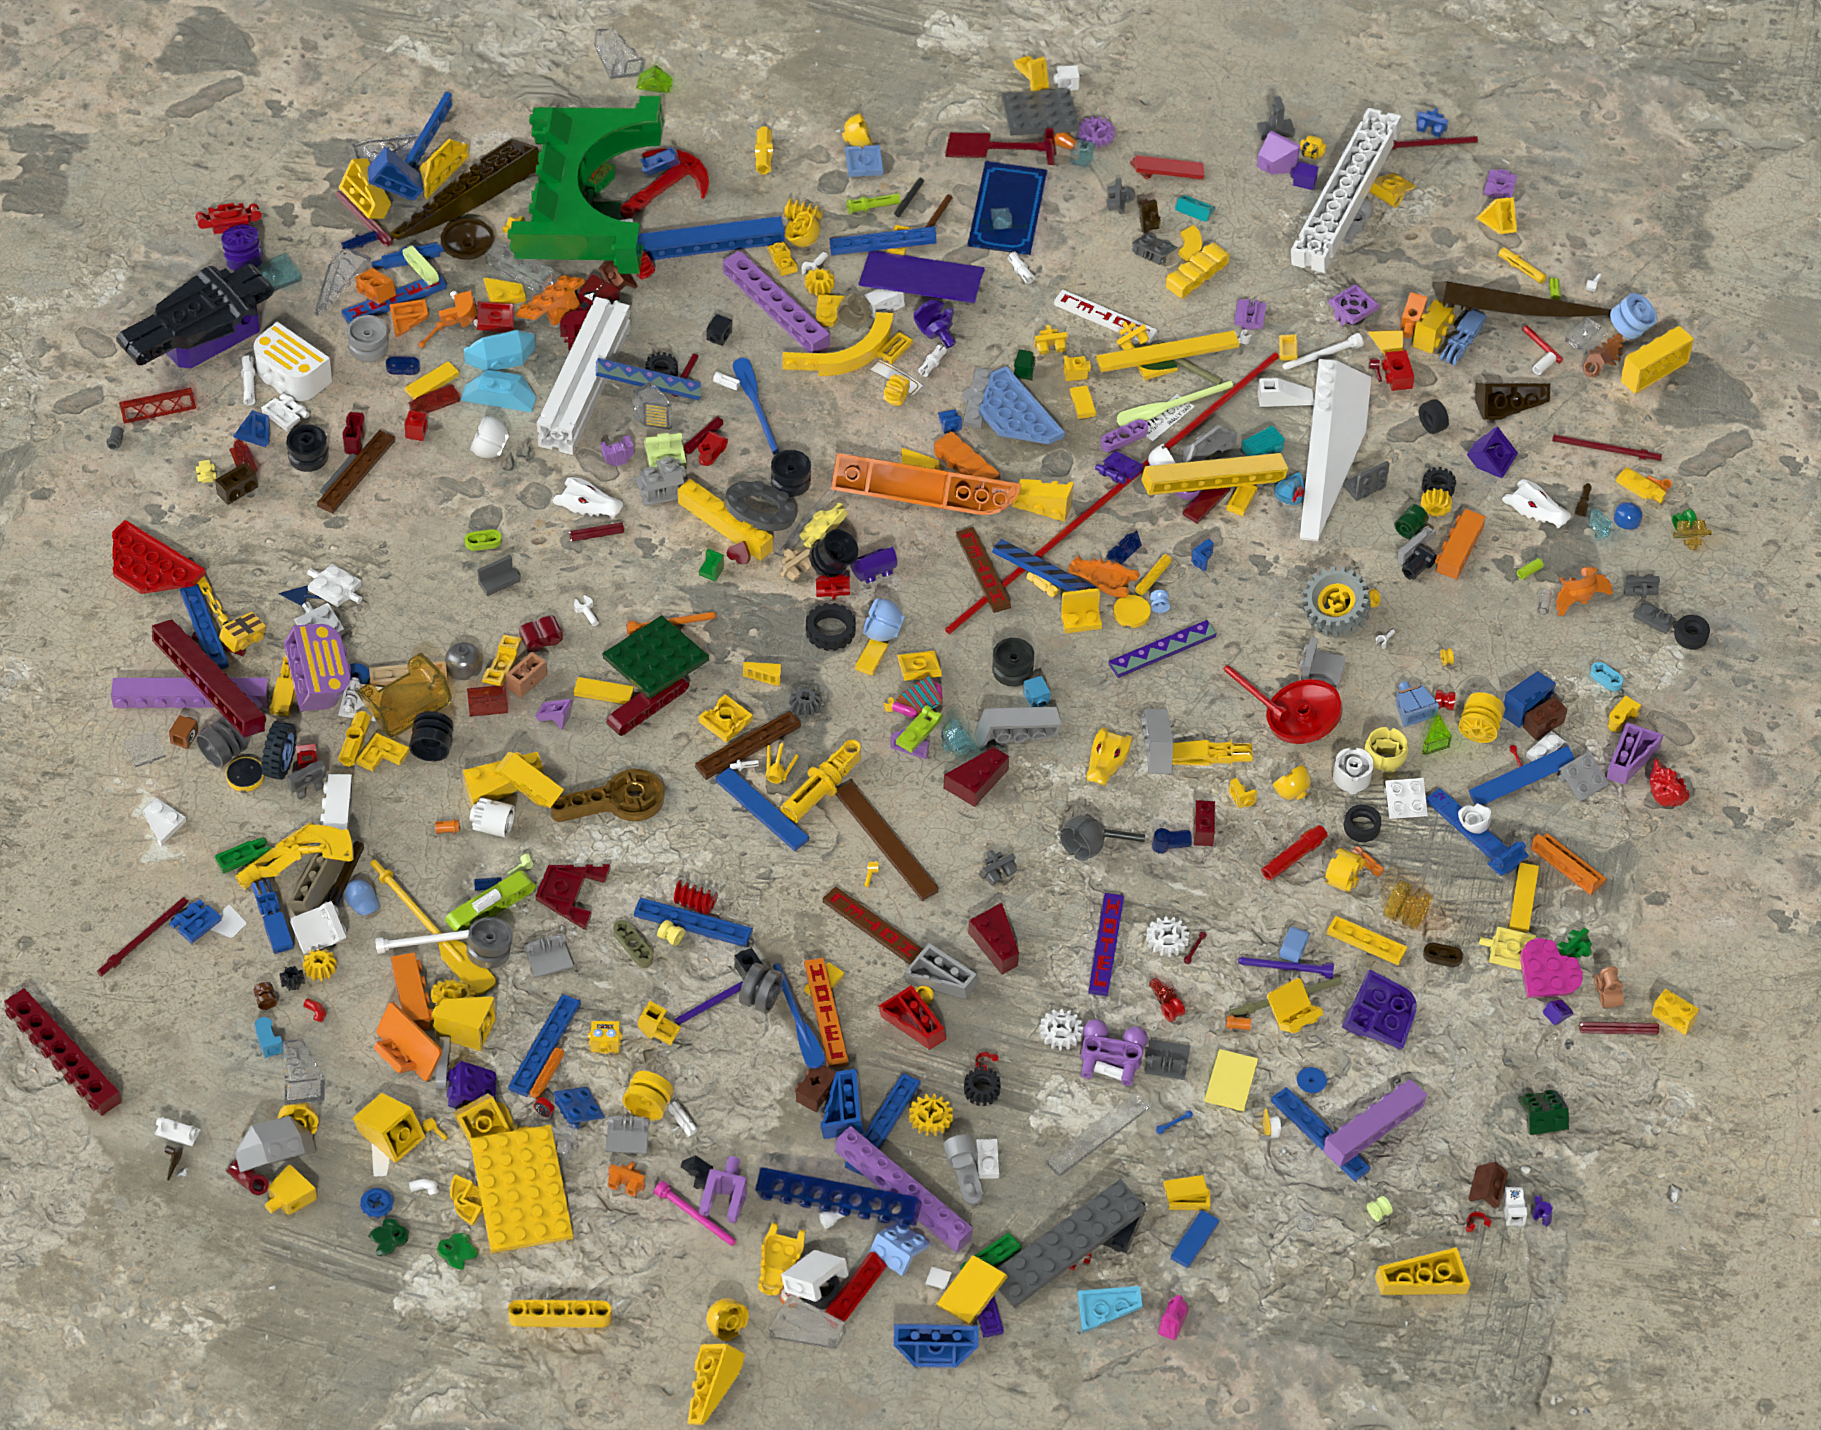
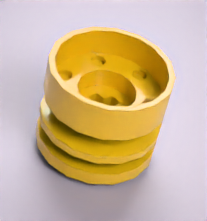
M1485 692L1471 694L1466 700L1464 711L1459 721L1458 728L1464 737L1474 742H1492L1497 738L1505 713L1504 703L1496 696Z

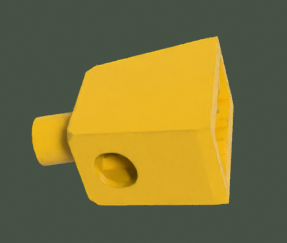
M289 1164L269 1185L270 1200L265 1203V1207L271 1214L281 1208L286 1214L291 1215L317 1199L316 1188Z

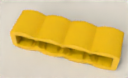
M1214 242L1206 245L1202 252L1194 254L1190 261L1181 264L1178 270L1168 274L1166 277V288L1181 299L1187 297L1193 290L1200 287L1205 280L1210 279L1217 271H1220L1229 263L1230 253Z

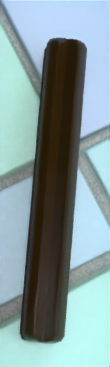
M355 841L353 843V860L345 861L327 902L332 901L333 905L338 906L364 850L362 842Z

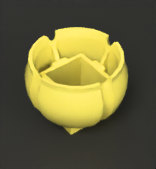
M1380 727L1371 732L1366 740L1364 750L1373 759V769L1394 772L1406 761L1408 744L1406 737L1399 730L1392 728L1389 731L1387 727ZM1376 752L1392 754L1395 757H1383L1376 754Z

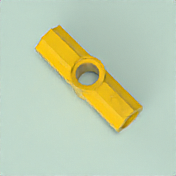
M761 126L760 129H757V142H755L756 172H759L760 175H767V173L771 172V159H773L772 130L767 126Z
M359 711L355 713L351 726L346 730V739L338 757V761L344 766L350 767L355 765L359 752L364 747V739L372 717L367 712Z

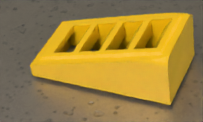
M743 662V677L780 686L781 664Z

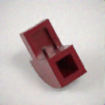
M588 310L572 311L562 317L560 321V337H564V343H568V350H571L575 342V336H578Z

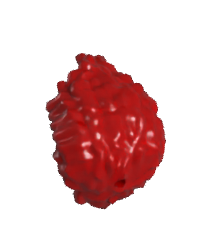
M1658 758L1655 759L1649 781L1654 800L1659 805L1665 807L1681 806L1690 797L1689 790L1686 789L1684 779H1678L1675 770L1672 771L1671 768L1666 769V766Z

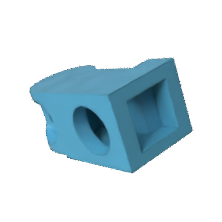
M268 1017L258 1018L255 1021L256 1036L264 1058L284 1053L281 1037H274L271 1019Z

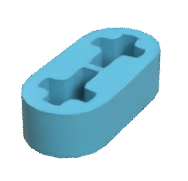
M1595 662L1591 666L1590 676L1596 682L1614 692L1622 688L1623 677L1618 672L1602 662Z

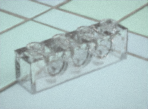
M498 239L486 251V264L539 294L543 293L547 286L555 283V270L546 266L537 259H514L513 252L510 251V244Z

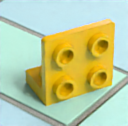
M1099 588L1062 593L1061 620L1065 634L1102 629L1099 613Z

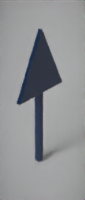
M308 585L279 593V595L300 606L306 602V598L322 599L317 595L307 594Z

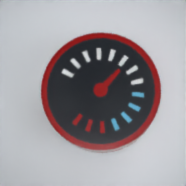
M540 1097L534 1103V1109L543 1117H550L555 1110L552 1102L546 1098Z

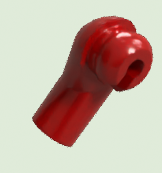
M308 998L305 1000L303 1007L314 1011L313 1019L315 1021L323 1022L324 1017L327 1016L323 1004Z

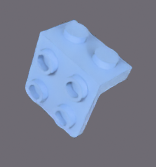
M896 1222L877 1233L870 1252H876L889 1268L902 1276L906 1274L912 1258L927 1249L930 1243L922 1235L909 1229L906 1224Z

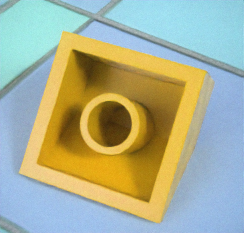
M489 1093L453 1112L469 1144L471 1138L511 1132L493 1096Z

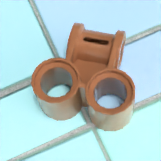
M1606 967L1601 970L1600 974L1594 975V984L1597 992L1600 993L1602 1008L1623 1006V984L1619 981L1617 967Z

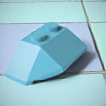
M515 330L481 338L470 347L464 348L465 363L483 371H498L523 365L536 348L535 335L531 332Z
M486 370L465 385L461 401L532 412L536 396L522 375Z

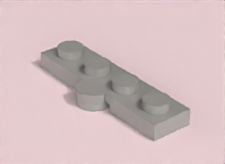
M975 368L971 389H965L962 393V401L967 404L963 426L981 429L983 417L979 413V408L989 383L990 374L994 370Z

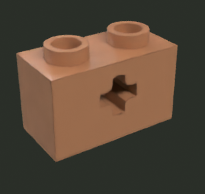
M531 652L506 674L507 689L522 698L547 676L546 661Z

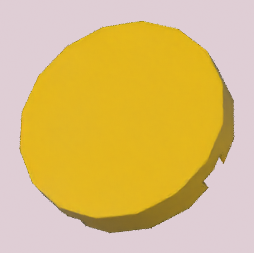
M1137 595L1119 598L1113 607L1115 620L1124 627L1126 625L1131 626V628L1141 627L1148 622L1151 614L1149 603L1143 597Z

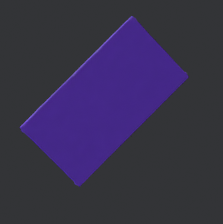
M869 251L858 283L859 286L975 303L985 267Z

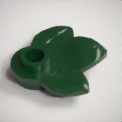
M390 1218L384 1219L383 1227L373 1229L368 1237L373 1242L378 1243L376 1255L384 1256L394 1252L397 1246L405 1245L409 1239V1233L405 1227L399 1225L397 1220Z

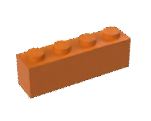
M1465 509L1462 515H1458L1455 523L1456 527H1452L1449 533V541L1445 540L1442 554L1439 553L1435 561L1437 573L1456 580L1458 579L1484 529L1486 516Z
M415 952L392 956V970L401 1009L422 1030L431 1029L430 1021L433 1020L432 1009L427 1008V1004H430L428 992L423 991V988L426 987L424 975L420 976L419 974L422 971L420 959L416 960Z

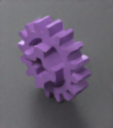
M1091 116L1090 120L1085 118L1084 122H1080L1077 137L1080 139V142L1092 145L1093 149L1095 146L1101 149L1102 145L1107 147L1108 143H1112L1115 138V126H1112L1111 121L1107 122V118L1101 120L1100 116L1097 119Z

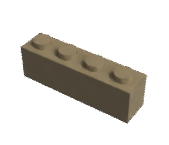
M321 852L314 854L288 902L295 916L316 909L323 904L345 861L323 858Z

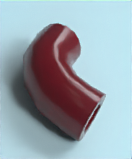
M236 1158L225 1169L233 1179L254 1195H263L269 1188L267 1178L255 1169L240 1172Z

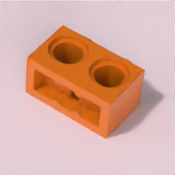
M374 268L355 276L357 291L377 304L396 295L393 280Z

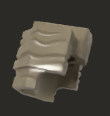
M855 292L847 294L842 302L839 303L837 317L843 325L854 329L856 326L864 324L869 316H871L872 312L868 308L870 302L864 295L858 297Z

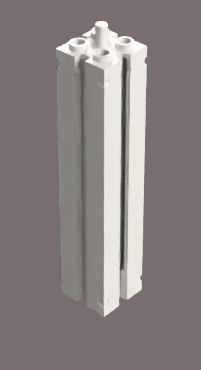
M595 297L593 305L585 318L541 412V417L537 421L539 447L550 450L556 447L559 448V452L570 455L574 454L575 447L581 439L608 380L607 378L595 376L596 360L601 358L616 362L631 330L629 320L630 305L617 300L612 305L607 299Z

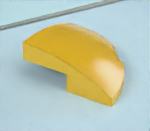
M454 1174L450 1186V1198L454 1202V1209L463 1221L474 1226L483 1214L479 1188L474 1185L473 1181Z

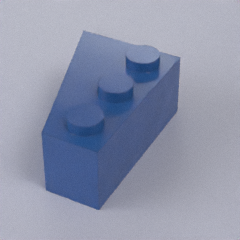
M385 147L367 168L368 182L371 185L412 201L423 191L421 174L388 147Z
M1539 671L1530 675L1527 679L1506 692L1503 702L1505 706L1503 718L1520 728L1524 724L1526 713L1545 703L1554 695L1556 683Z
M856 1069L838 1071L835 1074L829 1102L825 1108V1116L820 1125L824 1139L839 1137L850 1126L859 1134H864L860 1081Z

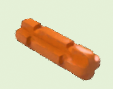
M1356 846L1352 850L1353 853L1362 856L1366 860L1365 867L1369 871L1372 870L1376 877L1383 874L1384 867L1376 864L1377 861L1368 853L1363 852L1364 850L1361 847Z

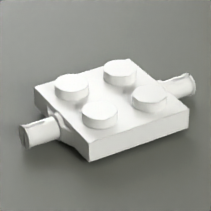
M333 564L320 573L312 568L308 570L307 575L314 578L308 585L310 592L336 607H339L349 599L357 604L361 603L363 598L355 594V591L361 586L360 579Z
M306 602V604L302 605L306 614L294 619L296 625L327 624L333 627L340 636L345 634L342 624L328 603L313 609L310 603Z

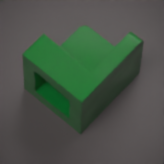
M707 549L705 552L706 560L699 569V576L716 582L724 570V555Z

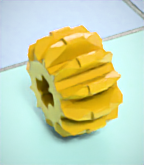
M815 268L814 271L809 270L805 277V288L809 294H815L816 297L818 294H830L831 290L835 287L834 275L830 273V270L825 271L824 268L821 270Z
M894 374L891 376L883 392L884 400L894 406L903 404L909 394L910 381L902 375Z
M1434 488L1432 491L1427 490L1426 493H1423L1421 507L1431 517L1437 516L1439 518L1440 515L1446 516V513H1449L1451 510L1452 498L1448 491H1443L1442 488L1440 490Z
M317 948L316 952L310 950L309 955L304 957L303 970L305 975L311 977L313 982L317 978L321 982L323 978L330 980L331 974L336 972L337 960H335L333 952L328 953L326 948L323 951Z

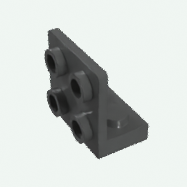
M1386 461L1345 481L1343 487L1356 501L1367 498L1376 491L1383 490L1387 484L1390 463Z

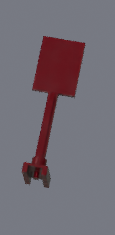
M1046 128L1044 141H1038V143L990 142L991 133H949L945 157L987 158L989 149L1038 150V152H1046L1048 165H1055L1054 155H1057L1053 128Z

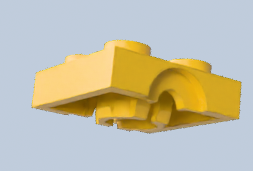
M726 694L718 699L713 710H705L698 716L700 724L726 743L753 721V715Z

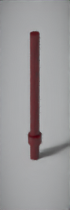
M1478 136L1407 141L1394 140L1391 150L1407 147L1478 143Z
M1556 434L1553 435L1552 440L1553 442L1635 456L1641 460L1661 461L1662 454L1648 452L1647 449L1642 448L1637 450Z
M182 897L116 955L110 956L107 959V963L97 970L98 975L103 977L112 968L115 969L120 965L123 958L188 904V900Z

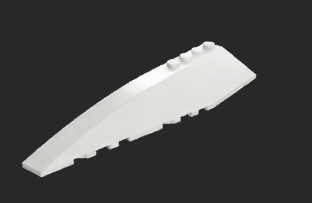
M1319 359L1300 529V539L1319 540L1326 520L1331 513L1338 493L1344 484L1350 466L1366 434L1371 376L1335 360Z

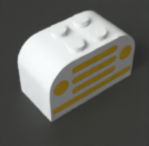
M276 322L255 340L254 352L257 374L264 383L274 387L280 394L285 393L287 396H292L295 401H306L313 398L332 382L330 358L280 323Z

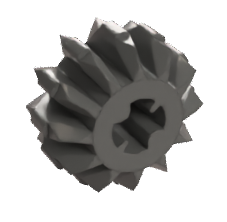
M805 685L803 689L798 687L796 691H792L789 704L792 712H796L797 716L803 715L806 718L807 715H811L813 717L815 712L819 713L822 699L819 691H815L814 687L808 689Z

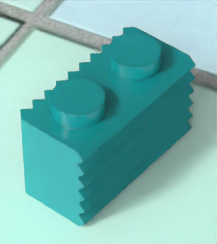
M1271 425L1244 439L1241 450L1247 456L1281 453L1284 449L1285 438Z

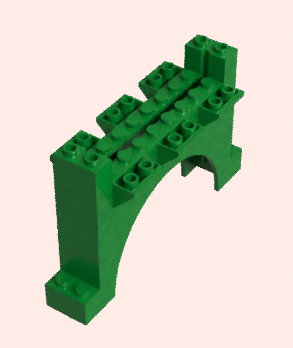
M640 96L639 103H636L635 108L533 107V112L529 115V124L532 125L531 136L535 138L536 145H543L542 151L538 154L539 165H536V175H539L538 183L535 184V189L531 192L532 203H529V214H532L531 221H512L511 228H508L507 236L508 239H511L510 251L513 252L514 259L614 260V266H617L618 274H640L644 246L639 245L638 241L640 223L626 222L608 217L594 209L584 199L582 194L592 174L608 160L633 149L661 145L664 127L661 96Z

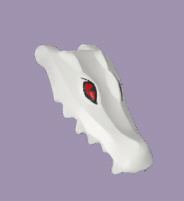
M574 477L566 479L565 485L567 488L562 495H556L553 499L554 504L564 506L574 513L579 512L581 515L588 513L590 516L606 514L611 519H614L620 513L621 508H623L621 500L604 494L586 480Z
M1520 480L1517 484L1519 489L1513 495L1506 494L1502 498L1505 504L1511 505L1521 515H1526L1528 519L1534 517L1537 522L1539 520L1543 523L1548 521L1549 523H1554L1556 528H1560L1571 518L1569 511L1558 506L1540 486L1528 480Z

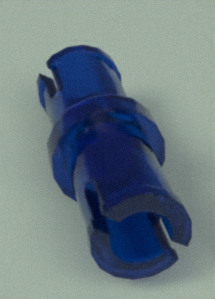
M372 230L362 235L357 234L354 238L341 242L344 253L358 247L363 248L368 243L378 241V238L376 237L375 230Z

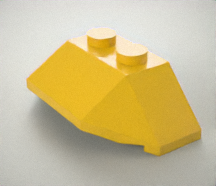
M448 139L421 165L420 172L424 197L426 199L470 157L468 144Z

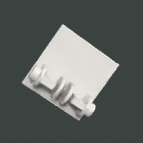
M352 678L344 691L338 716L354 718L355 713L364 711L372 717L371 721L376 722L384 687L360 684L359 679Z
M1424 778L1385 781L1384 795L1387 796L1389 819L1428 816Z

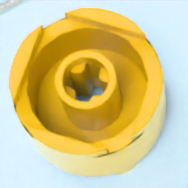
M1339 847L1335 852L1338 856L1335 859H1331L1327 868L1325 878L1328 880L1325 881V884L1345 892H1350L1352 888L1357 887L1360 880L1357 876L1359 871L1363 870L1366 860L1356 853Z

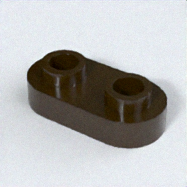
M1431 942L1424 947L1423 957L1430 963L1458 967L1462 963L1463 952L1454 946Z

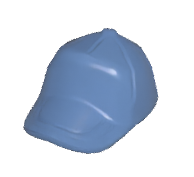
M355 879L347 885L344 899L359 915H368L379 909L378 898L369 882L363 879Z

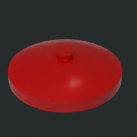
M1305 679L1285 686L1271 699L1277 706H1284L1291 712L1286 722H1278L1268 707L1266 717L1272 733L1277 738L1291 744H1306L1325 737L1337 726L1342 716L1343 704L1338 691L1329 683L1316 679Z

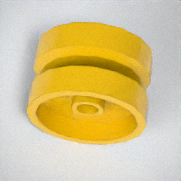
M638 1071L632 1076L629 1087L622 1097V1103L628 1111L637 1117L645 1116V1118H650V1121L660 1120L674 1095V1088L671 1083L656 1073Z

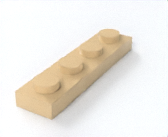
M445 661L369 668L370 684L378 687L448 681Z

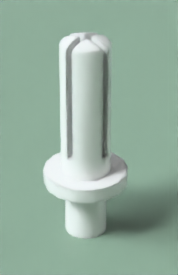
M737 760V763L730 764V768L741 771L743 768L759 766V761L741 762Z

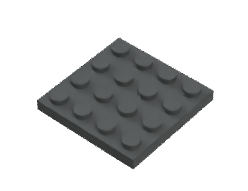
M1060 88L1058 90L1043 89L1041 91L1026 90L1024 92L1010 91L1001 93L1010 136L1045 134L1046 128H1053L1054 133L1079 132V122L1070 89Z

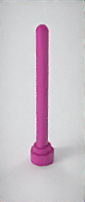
M662 1180L657 1184L653 1191L656 1196L669 1199L730 1246L736 1243L735 1238L707 1217L699 1215L696 1209L674 1194L667 1182Z

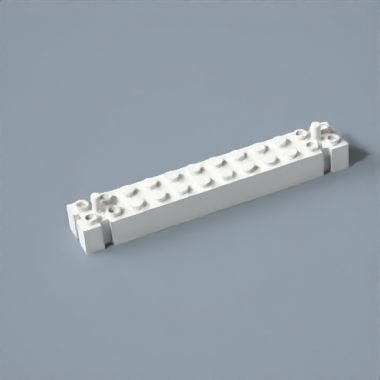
M1367 109L1363 116V122H1360L1302 228L1299 234V241L1296 240L1291 249L1292 265L1302 268L1308 265L1311 266V270L1322 273L1326 272L1330 265V258L1333 259L1394 145V140H1397L1401 132L1400 115L1392 113L1383 115L1380 110Z

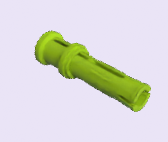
M899 193L873 198L862 196L861 199H847L846 207L850 215L858 211L867 212L871 208L900 204L901 199Z

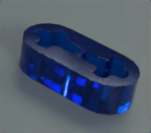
M393 356L389 357L385 362L386 371L392 375H415L420 372V361L416 357Z

